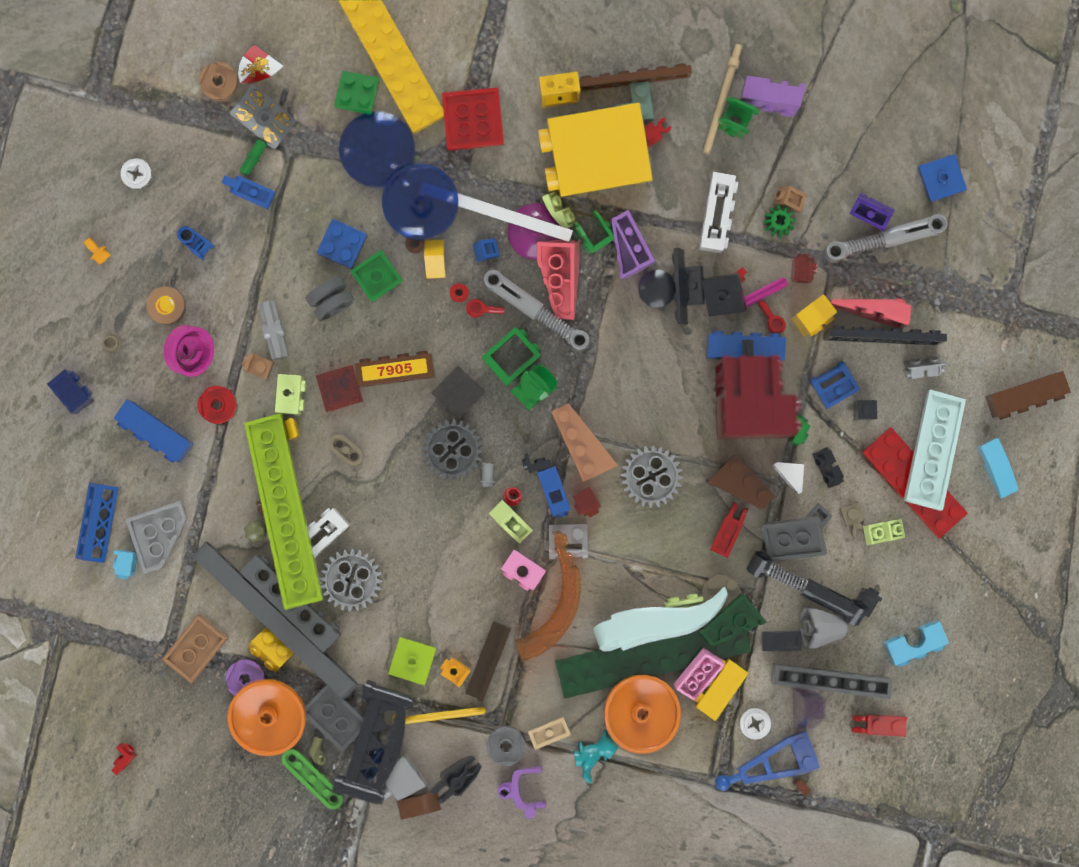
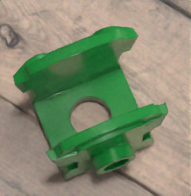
M728 97L726 100L729 105L723 118L719 117L718 119L720 124L718 129L725 131L724 133L728 136H736L742 139L744 135L750 132L747 129L753 115L759 114V110L754 105L738 100L736 97ZM732 117H738L741 123H735L730 119Z
M595 209L591 211V214L606 238L594 246L579 223H573V230L578 238H581L583 241L582 246L588 253L596 252L614 240L610 223L607 220H603Z
M534 364L530 371L525 370L520 378L521 382L510 392L529 411L557 389L558 381L546 367L541 364Z

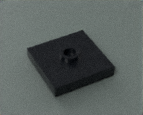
M739 273L708 277L701 280L709 317L745 312L747 310Z

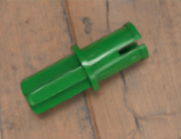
M257 139L251 151L246 154L247 157L239 171L245 176H249L256 163L260 162L259 158L268 145Z

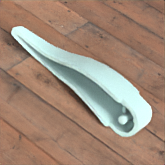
M723 587L710 600L689 608L648 607L612 614L610 620L598 624L594 627L593 631L599 648L602 651H612L620 647L624 651L644 643L686 635L707 625L722 608L728 593L726 588Z

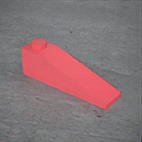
M580 240L537 242V262L544 277L543 281L549 293L554 316L556 315V318L559 317V319L574 320L580 265Z
M903 299L830 301L836 309L894 328L902 329L910 323L911 305L906 304L907 301Z

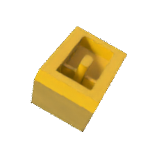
M425 240L426 278H446L444 240Z

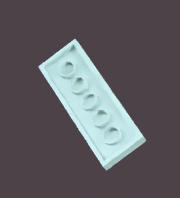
M934 390L927 391L904 501L939 511L943 510L966 402L965 399Z

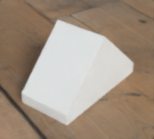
M775 462L771 465L795 494L802 492L804 464Z

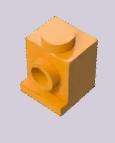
M451 657L450 660L445 659L440 667L443 670L441 675L459 688L471 671L470 668L454 657ZM452 668L457 669L456 675L450 673Z

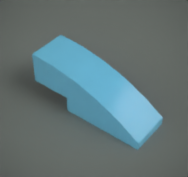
M994 438L978 446L977 449L985 463L983 465L1000 499L1018 491L1014 473L999 439Z

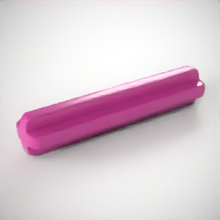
M781 277L745 296L746 308L787 287L786 279Z

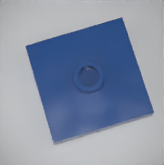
M955 154L917 167L930 203L967 190Z

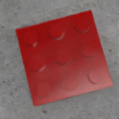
M498 87L442 93L448 151L504 145Z

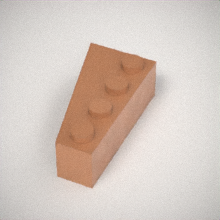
M569 403L551 411L582 482L618 466Z

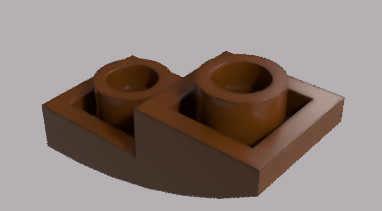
M430 791L397 800L400 818L407 819L441 810L438 793L432 794Z

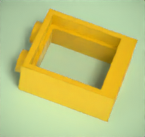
M578 71L539 77L542 108L579 103L580 84Z

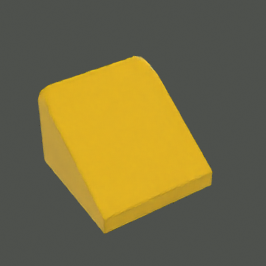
M290 418L284 421L288 440L299 438L300 432L296 419Z

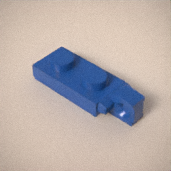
M224 176L222 180L224 185L230 187L229 192L233 193V195L269 210L276 194L275 191L241 176H236L235 179Z

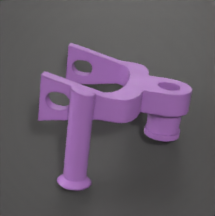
M542 766L516 769L512 775V781L503 782L498 787V796L501 799L514 798L516 807L518 809H525L524 814L528 819L535 817L536 808H545L547 804L546 801L525 803L520 795L519 779L521 774L541 773L543 770ZM506 789L508 793L505 794L502 790Z

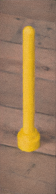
M484 707L406 716L405 726L411 723L485 714L486 709Z

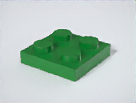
M342 71L334 107L372 115L380 82L379 77Z
M379 250L350 271L372 303L404 282L382 250Z

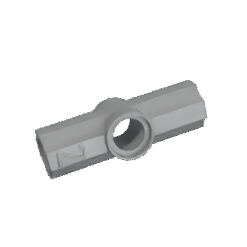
M266 301L258 304L263 322L262 331L265 340L268 342L272 360L288 357L284 339L285 331L283 323L279 319L275 301Z

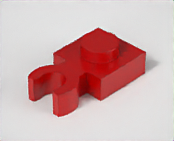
M666 118L660 119L657 126L651 122L644 127L647 149L662 140L661 133L666 134L670 132L671 126L668 128L662 127V123L666 121Z

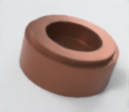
M796 778L792 782L804 796L807 797L811 792V789L800 778Z

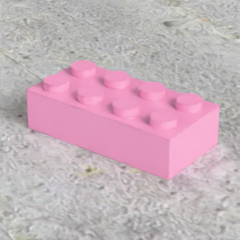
M703 648L675 681L676 690L695 701L724 667L723 660Z

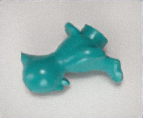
M605 729L596 744L583 747V744L579 742V750L574 751L575 766H582V777L589 784L592 783L591 769L597 764L599 758L604 756L605 761L607 758L611 759L612 755L618 750L619 745L613 741Z

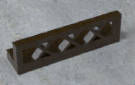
M495 621L492 623L465 693L478 698L477 701L482 703L511 630V627Z

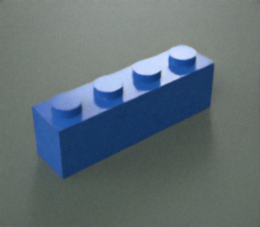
M712 331V334L707 336L706 359H721L723 356H742V340L750 339L754 343V356L763 355V357L779 355L780 360L785 361L786 337H781V334L772 333L767 337L762 336V333H750V336L743 335V332H731V335H724L723 331Z
M126 399L113 418L118 421L117 425L126 431L129 429L134 432L133 436L140 441L144 439L150 443L148 447L156 452L160 450L165 454L164 458L172 463L175 461L181 462L194 444L131 400Z

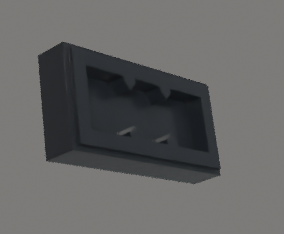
M801 631L761 632L762 651H801Z

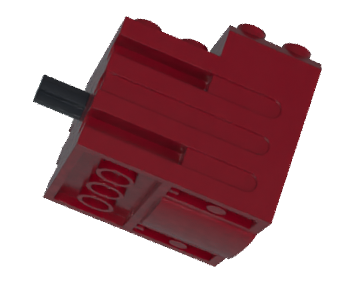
M742 340V356H723L715 363L717 440L787 438L797 435V431H801V420L797 419V411H800V399H796V395H781V392L784 391V382L780 380V372H783V360H780L779 355L763 357V355L754 356L753 340Z

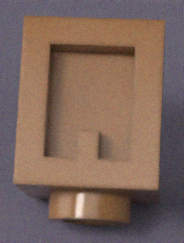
M790 185L779 187L775 192L773 205L788 207V209L800 213L802 212L806 194Z
M249 353L248 356L246 355L242 362L243 371L268 380L274 365L273 361L253 353Z

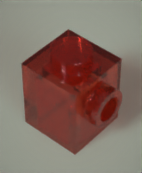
M798 254L797 257L792 259L791 282L811 283L814 274L817 273V263H814V258L809 257L808 254Z
M590 487L573 496L576 502L573 506L579 515L583 514L584 517L587 515L592 517L599 513L598 508L601 505Z

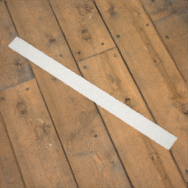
M424 182L419 192L420 194L568 242L573 230Z

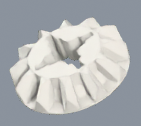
M138 158L130 159L122 166L121 179L128 187L141 189L143 186L148 185L149 180L152 178V170L144 160ZM139 169L143 176H137L135 179V176L129 172H136Z
M758 708L748 709L742 714L740 720L741 731L750 739H761L770 731V717L764 710ZM752 716L756 721L762 720L758 723L759 731L754 726L748 727L752 724Z

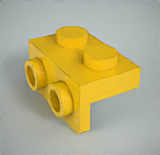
M267 627L248 646L251 654L257 658L259 657L264 662L265 667L270 671L273 670L275 673L294 654Z

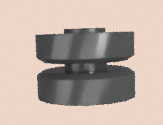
M341 276L322 283L305 297L311 307H317L314 313L320 322L338 315L355 302L351 292L344 291L347 285Z

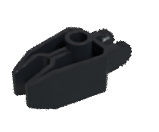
M473 755L458 760L440 772L441 780L430 791L432 794H436L445 785L449 788L439 797L438 801L441 804L453 794L461 796L477 777L482 767L479 763L467 770L468 766L475 760Z

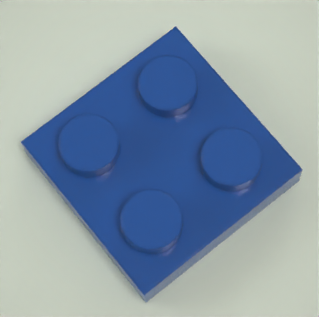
M332 219L317 250V254L352 269L367 238V234Z

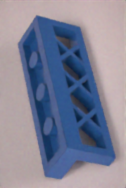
M89 482L75 558L83 561L105 563L118 487ZM103 490H112L110 499L105 502L102 497ZM105 508L108 512L107 517L101 520L99 512ZM102 527L104 535L98 540L95 535L96 530ZM96 546H99L101 549L99 558L91 557L92 550Z

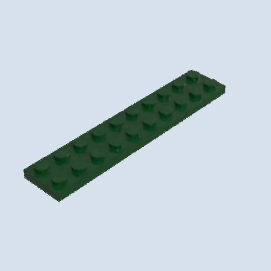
M700 628L686 635L644 643L624 651L621 647L612 651L598 649L555 660L564 699L614 687L623 679L633 675L657 676L685 669L703 648L721 659L751 652L747 632L740 633L728 641L711 647L698 632L702 629Z

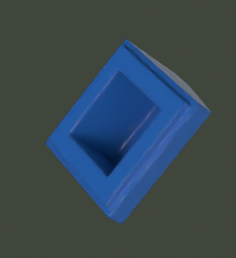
M495 238L480 240L473 244L477 262L500 257Z

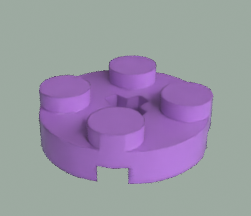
M250 659L240 660L231 665L226 673L228 689L235 696L245 685L253 681L265 679L266 674L257 662ZM248 674L251 680L243 684L241 675L245 676Z

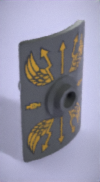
M254 84L250 85L242 98L230 111L234 118L272 149L278 146L296 122L295 118Z

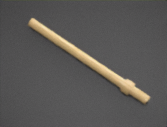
M735 44L732 57L728 60L727 74L705 142L704 154L710 155L719 126L718 119L722 116L735 70L739 67V57L743 47L740 44Z

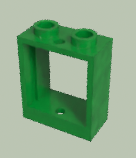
M516 327L513 328L481 357L506 387L541 358V349L535 343L531 344L527 340L529 336L522 328L519 330ZM516 335L534 356L509 377L491 356Z

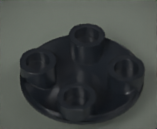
M652 270L641 278L638 291L644 303L651 307L660 308L667 306L674 299L676 286L673 277L663 270Z

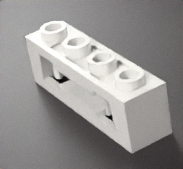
M713 172L711 176L699 250L721 254L723 249H727L729 238L726 237L727 230L730 231L732 219H729V214L733 212L735 200H732V197L738 188L735 175ZM716 186H717V187H718V191H717V194L715 195V189H716ZM726 189L727 195L723 200L718 230L711 229L710 237L707 238L708 230L713 223L717 196L723 197Z
M328 508L320 515L322 517L317 523L314 521L308 526L310 540L323 529L322 526L328 521L330 523L324 527L328 533H331L335 527L338 528L330 536L326 535L312 548L314 558L350 526L336 508L332 510Z

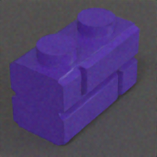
M860 193L849 214L884 231L895 209Z

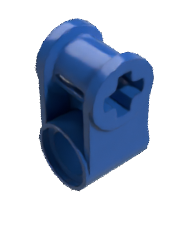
M188 226L181 227L177 232L180 242L187 246L201 260H204L207 252L215 247L206 238ZM190 231L192 237L187 241L184 240V233Z

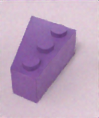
M747 76L740 100L760 107L765 112L776 111L780 112L782 116L791 117L795 116L801 107L806 84L800 83V86L796 87L789 86L788 81H782V84L771 82V79Z
M629 210L611 219L621 280H625L657 263Z

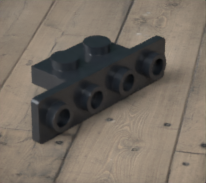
M677 247L674 248V253L672 254V262L675 267L673 281L676 286L674 300L677 306L675 319L680 325H688L687 306L705 304L701 280L704 278L703 266L685 267L684 249Z

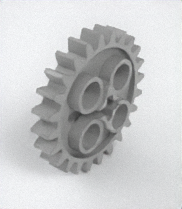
M652 445L650 451H648L646 446H644V452L636 449L637 455L630 454L632 460L625 459L628 466H622V469L626 470V473L620 474V476L626 478V480L621 482V484H627L624 491L630 490L631 493L628 498L635 496L634 503L641 500V506L648 502V506L651 508L653 502H655L656 506L659 507L660 501L666 505V498L668 497L670 500H673L671 494H678L679 492L675 488L682 486L677 482L683 479L682 476H678V473L683 470L676 468L680 462H673L675 455L669 457V450L662 453V447H659L658 451H655L654 445ZM653 458L660 460V468H652L651 460ZM636 467H641L644 471V475L641 478L635 477L633 473ZM663 468H667V471L654 477V482L648 480L640 485H636V482L649 476V471L655 473ZM662 475L669 477L670 482L667 486L660 484L659 480ZM645 484H650L653 488L650 495H646L642 491Z
M345 549L343 550V556L337 552V559L331 556L330 560L332 563L324 564L328 569L321 570L325 574V577L320 578L321 581H325L321 588L327 589L323 595L329 594L328 602L334 600V607L341 604V610H344L346 606H348L349 612L352 611L353 606H355L357 611L360 610V605L366 608V601L372 604L374 601L371 597L379 596L375 591L382 590L378 583L383 582V580L378 579V576L383 573L376 571L380 565L374 566L375 558L368 560L369 553L362 556V550L355 554V549H351L350 554H348V551ZM344 562L350 565L348 573L341 571V565ZM357 563L358 567L353 577L356 583L351 584L349 596L347 597L345 594L350 583L347 577L352 576L354 565ZM361 568L367 569L369 573L366 579H362L359 576ZM337 581H341L344 584L342 592L335 589ZM355 587L362 589L363 594L361 597H356L353 594Z

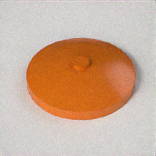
M633 675L616 684L608 694L603 710L604 724L613 741L623 749L639 754L652 753L666 746L675 736L681 720L680 703L675 692L664 681L650 675Z
M271 679L257 680L242 687L234 696L228 710V726L233 738L245 750L261 756L279 755L291 749L301 738L306 725V710L302 699L290 686Z

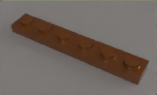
M681 63L671 68L659 66L655 70L642 68L638 69L637 72L631 73L629 71H620L616 75L603 73L599 77L586 75L579 79L580 92L629 86L632 83L646 81L652 83L690 78L692 73L691 65L686 66V64Z

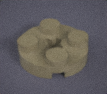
M723 574L714 575L704 583L701 592L703 600L706 602L713 598L716 592L720 591V588H726L728 596L719 612L741 593L738 583L730 576Z

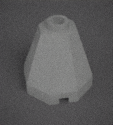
M804 607L799 616V622H803V628L799 627L803 646L807 648H818L845 637L849 630L848 622L843 617L812 607Z

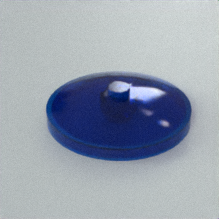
M374 111L372 115L362 114L356 117L347 125L340 139L339 155L344 169L356 182L371 188H384L396 184L410 171L415 159V142L411 131L401 119L390 113Z
M414 164L400 169L388 180L383 191L382 209L387 222L394 231L411 240L424 241L440 236L450 228L458 213L459 199L453 181L445 172L431 165Z

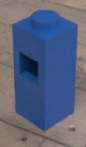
M556 466L538 472L552 516L556 515L557 519L567 516V511L571 509Z

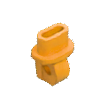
M90 237L83 241L85 246L93 253L90 259L95 260L99 265L111 256L106 250V246L99 247Z

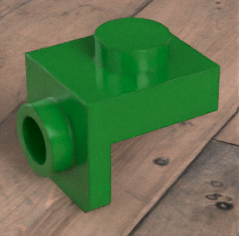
M801 415L797 416V419L801 420V431H797V435H794L790 440V443L795 446L805 443L809 436L807 432L811 427L807 423L808 420Z

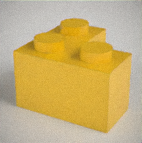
M823 294L790 320L803 337L807 335L812 337L823 329V323L828 325L835 319L834 315L837 311Z

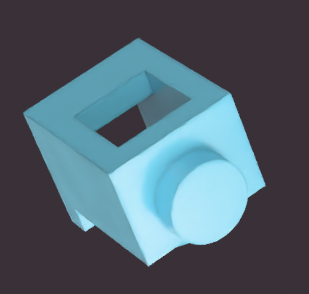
M114 550V554L117 555L113 562V569H115V574H117L116 578L128 579L129 576H134L138 558L137 553Z

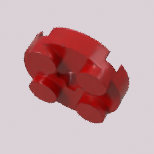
M211 386L205 389L199 397L197 407L199 414L206 421L213 424H223L235 416L237 400L231 390L223 386ZM217 399L222 403L219 410L212 406L216 403Z

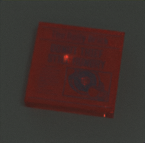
M353 365L316 375L326 412L364 402L360 387L357 384Z

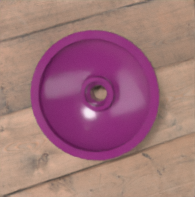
M532 203L516 211L517 213L560 226L552 217L545 204ZM508 224V239L512 248L520 256L529 260H537V242L562 240L540 232H533L531 229L516 224Z

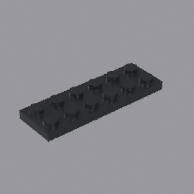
M833 326L823 333V341L938 346L947 342V334H941V330H929V332L922 333L921 329H910V331L902 332L901 328H891L889 331H883V328L880 327L864 330V327L859 326L852 327V329H844V326Z

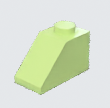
M503 500L489 513L519 544L533 531Z

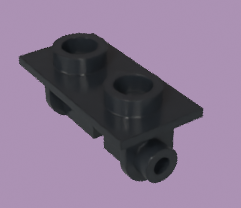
M826 447L812 454L815 464L819 467L828 488L844 482V475L839 465L835 467L831 465L837 462L831 449L829 450Z

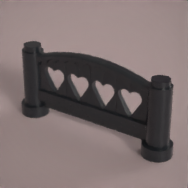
M367 680L363 688L362 699L369 700L358 739L346 776L337 775L332 787V793L339 796L344 794L375 805H382L385 793L381 790L398 760L405 733L406 710L412 709L415 698H412L411 695L376 685V682ZM395 710L394 724L388 726L379 713ZM387 728L391 733L387 737L388 743L382 745L373 732ZM381 747L385 753L381 756L382 762L376 764L367 751ZM375 766L379 772L375 775V783H370L361 770Z

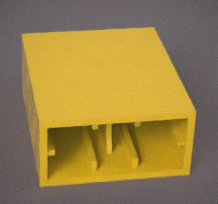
M640 102L547 119V128L538 130L541 152L552 151L554 167L545 168L548 191L558 190L560 198L653 180Z

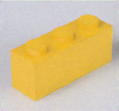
M729 658L725 661L723 660L724 667L695 700V707L715 721L748 675L747 671Z

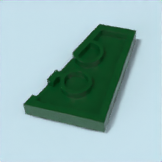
M740 593L698 632L711 647H714L734 638V636L740 633L748 632L752 628L767 622L747 597Z

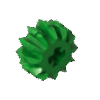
M777 205L776 210L771 207L769 209L770 213H765L764 217L768 220H764L763 225H769L765 231L772 230V237L776 233L778 238H781L783 234L788 236L790 234L789 230H794L795 227L792 224L796 222V219L790 218L794 213H787L788 207H785L782 211L781 206ZM777 218H778V220H779V219H782V220H783L781 226H780V223H779V225L776 224Z

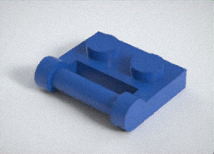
M843 361L838 362L837 366L817 378L809 379L810 385L826 409L860 390ZM841 372L844 375L843 378L828 387L821 388L820 384Z

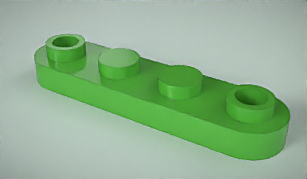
M291 748L283 753V765L327 808L337 809L342 805L344 800L343 794L340 796L333 794V783L298 749ZM295 755L296 760L291 761L289 756ZM336 795L337 801H332L331 796Z

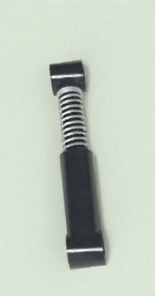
M755 551L746 567L748 572L756 577H773V580L777 579L776 581L779 580L780 583L783 582L782 584L785 583L786 586L789 585L792 589L795 588V591H801L800 596L842 616L845 621L852 625L859 626L869 609L864 602L858 599H850L810 578L804 580V578L801 579V576L798 577V575L792 574V572L785 570V568H779V565L776 566V564L772 563V558L762 551Z

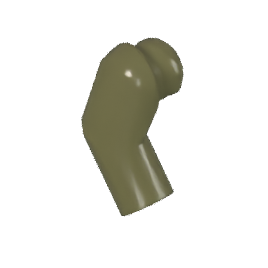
M314 736L309 754L315 764L324 765L326 757L321 750L323 738Z

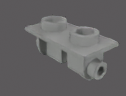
M931 356L924 360L913 358L908 362H903L908 369L905 370V376L910 379L924 378L925 370L927 377L941 376L942 373H945L944 365H947L938 356Z

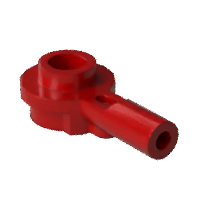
M472 299L467 303L466 312L473 318H479L483 313L504 315V307L486 306L481 300Z
M764 300L760 301L758 305L768 319V331L771 334H782L786 328L785 320L774 315Z

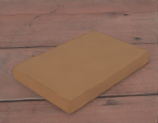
M198 614L162 658V661L192 684L229 637Z

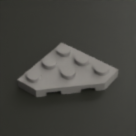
M177 501L125 519L143 574L164 568L188 519L182 501Z

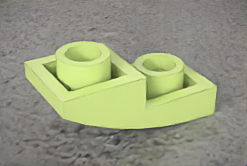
M557 192L542 196L548 211L561 227H572L575 222L574 214L569 207L562 208V201Z
M902 519L863 526L867 545L905 538Z

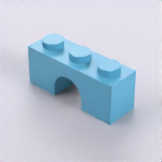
M935 620L918 627L921 639L915 646H909L905 637L901 635L882 642L891 664L902 667L909 664V660L915 657L916 659H921L927 656V652L932 650L938 652L945 649L944 645L949 644L941 622Z

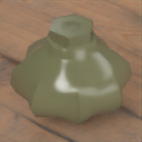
M260 520L249 521L248 525L244 528L245 538L249 539L251 543L262 542L263 538L267 535L266 526Z

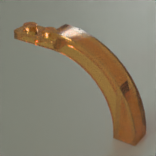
M560 530L553 531L552 534L562 572L561 597L554 613L542 627L525 637L515 640L522 662L541 655L555 645L570 627L578 609L581 594L580 571L577 565L570 566V564H573L571 553H567L566 546L569 545L566 534H563Z

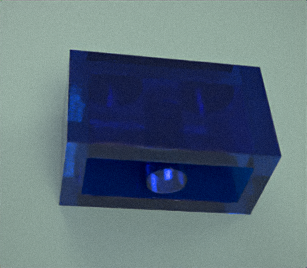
M64 369L47 385L69 412L77 415L94 401L91 396L93 393L86 385L82 386L79 382L80 377L76 372Z

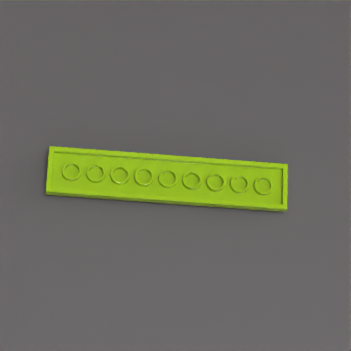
M279 413L244 423L284 609L288 610L322 601L324 598L283 415Z

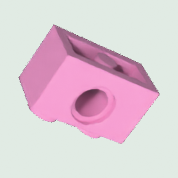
M515 549L501 568L504 571L503 575L510 580H513V578L520 581L518 585L527 591L529 589L534 590L546 572L545 569ZM520 566H525L528 569V574L524 577L517 574V569Z

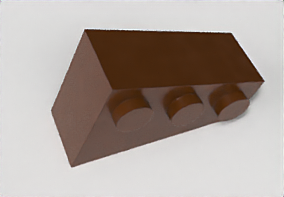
M732 455L706 481V483L759 510H763L776 497L736 455Z

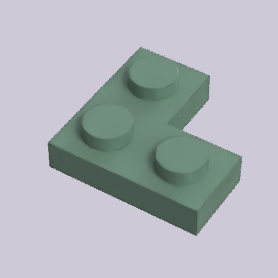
M649 81L630 84L632 103L614 105V107L640 102L643 122L654 120Z

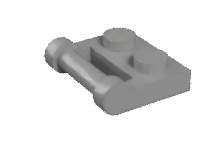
M587 524L549 525V559H555V557H582V559H588ZM555 544H582V549L555 550Z

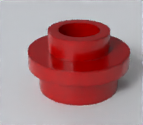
M462 283L454 284L450 289V297L455 302H464L469 296L468 288ZM458 289L463 291L461 296L456 295Z
M508 488L503 494V499L507 505L517 506L522 501V493L518 488ZM509 496H514L516 499L513 500Z

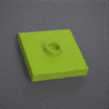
M399 637L388 674L425 685L437 648Z

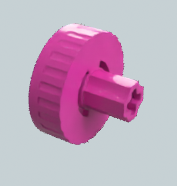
M191 325L179 326L172 330L166 338L163 351L164 360L169 369L175 373L189 377L198 376L207 370L213 360L214 343L212 337L202 328Z

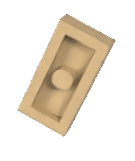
M564 716L528 731L535 750L571 735Z

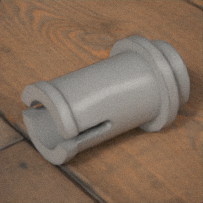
M482 464V481H480L482 487H493V483H495L493 481L494 464Z

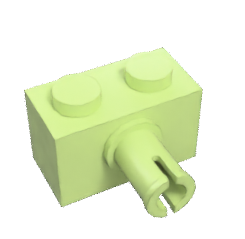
M278 374L275 413L301 415V411H304L305 400L302 399V394L306 391V380H304L303 376Z

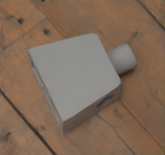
M405 753L396 762L390 777L385 783L386 785L382 787L381 791L385 793L384 800L393 794L399 801L424 788L427 782Z

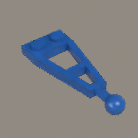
M804 730L784 738L738 767L739 773L728 777L725 775L718 776L715 780V786L717 789L725 791L730 787V784L740 780L744 784L802 775L820 768L807 731ZM790 744L799 768L772 772L768 757ZM762 761L766 773L747 776L746 771Z

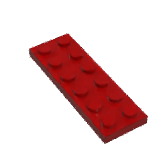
M889 427L861 453L904 500L914 452L894 429ZM948 490L944 507L941 511L906 502L938 539L968 514Z

